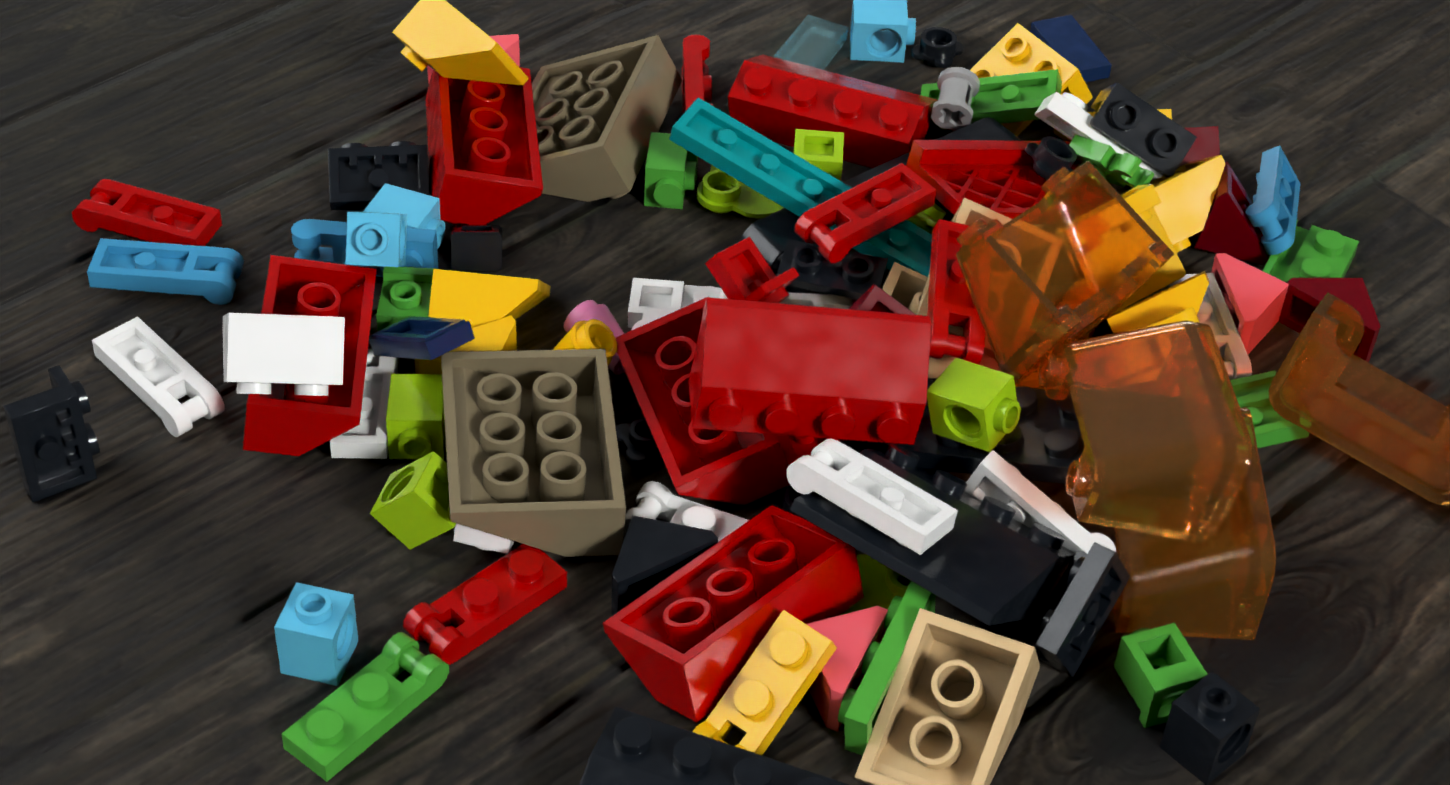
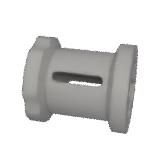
M962 67L946 68L938 76L937 85L940 94L938 101L933 104L931 119L943 129L956 131L971 124L973 110L971 108L972 98L979 91L980 80L975 73Z

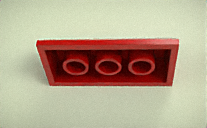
M764 54L744 60L728 94L729 115L773 142L794 147L795 129L844 132L843 160L870 168L877 167L910 152L913 140H924L932 121L931 112L933 104L938 101L934 98Z
M519 67L529 78L523 86L444 78L434 70L432 71L425 98L431 196L440 198L441 220L452 224L485 225L541 196L543 181L529 68Z
M276 255L270 256L261 314L345 317L343 385H329L328 396L294 395V384L272 383L271 394H248L243 450L301 456L360 425L376 268Z
M706 298L616 337V352L678 495L746 505L790 485L787 479L788 463L775 434L692 428L688 382Z
M706 297L688 382L692 428L914 445L927 402L931 339L930 316Z
M771 505L604 621V631L656 701L697 723L713 711L783 610L803 623L808 624L839 616L864 598L856 549L808 520Z

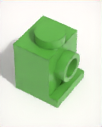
M651 132L645 165L644 206L683 209L685 190H695L698 174V156L669 140L671 133Z
M384 267L383 285L376 314L378 331L409 316L428 317L433 269L436 268Z
M1175 623L1152 629L1140 628L1129 635L1121 637L1114 668L1141 711L1139 717L1141 724L1144 728L1166 723L1172 702L1207 676V672Z

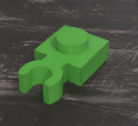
M1076 134L1069 144L1077 155L1076 162L1079 164L1077 172L1094 184L1102 185L1104 181L1122 187H1125L1127 184L1134 188L1138 185L1149 184L1155 175L1152 171L1139 167L1142 162L1140 158L1129 153L1119 154L1110 145Z

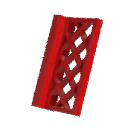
M913 140L906 163L908 168L937 190L935 198L953 215H955L965 197L1026 226L1064 225L1115 198L1102 185L1094 184L1077 172L1079 165L1076 161L1071 167L1077 173V177L1073 182H1068L1060 177L1057 181H1049L1040 177L1033 170L1032 164L1034 161L1026 153L1025 148L1029 143L1039 145L1041 141Z

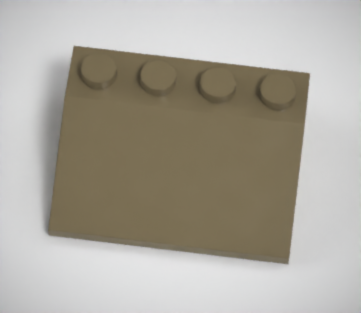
M659 35L545 65L540 68L532 82V92L543 181L542 194L590 202L607 197L609 199H617L630 192L647 158L651 132H659L682 82V78Z
M606 350L447 352L441 355L450 521L564 557L619 555L624 538L626 502Z

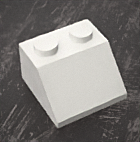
M227 313L223 316L224 382H237V394H271V384L282 383L294 384V395L328 396L329 385H343L345 317Z

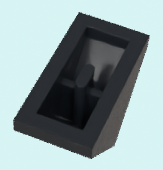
M632 515L612 573L611 614L615 615L718 543V537L711 530Z

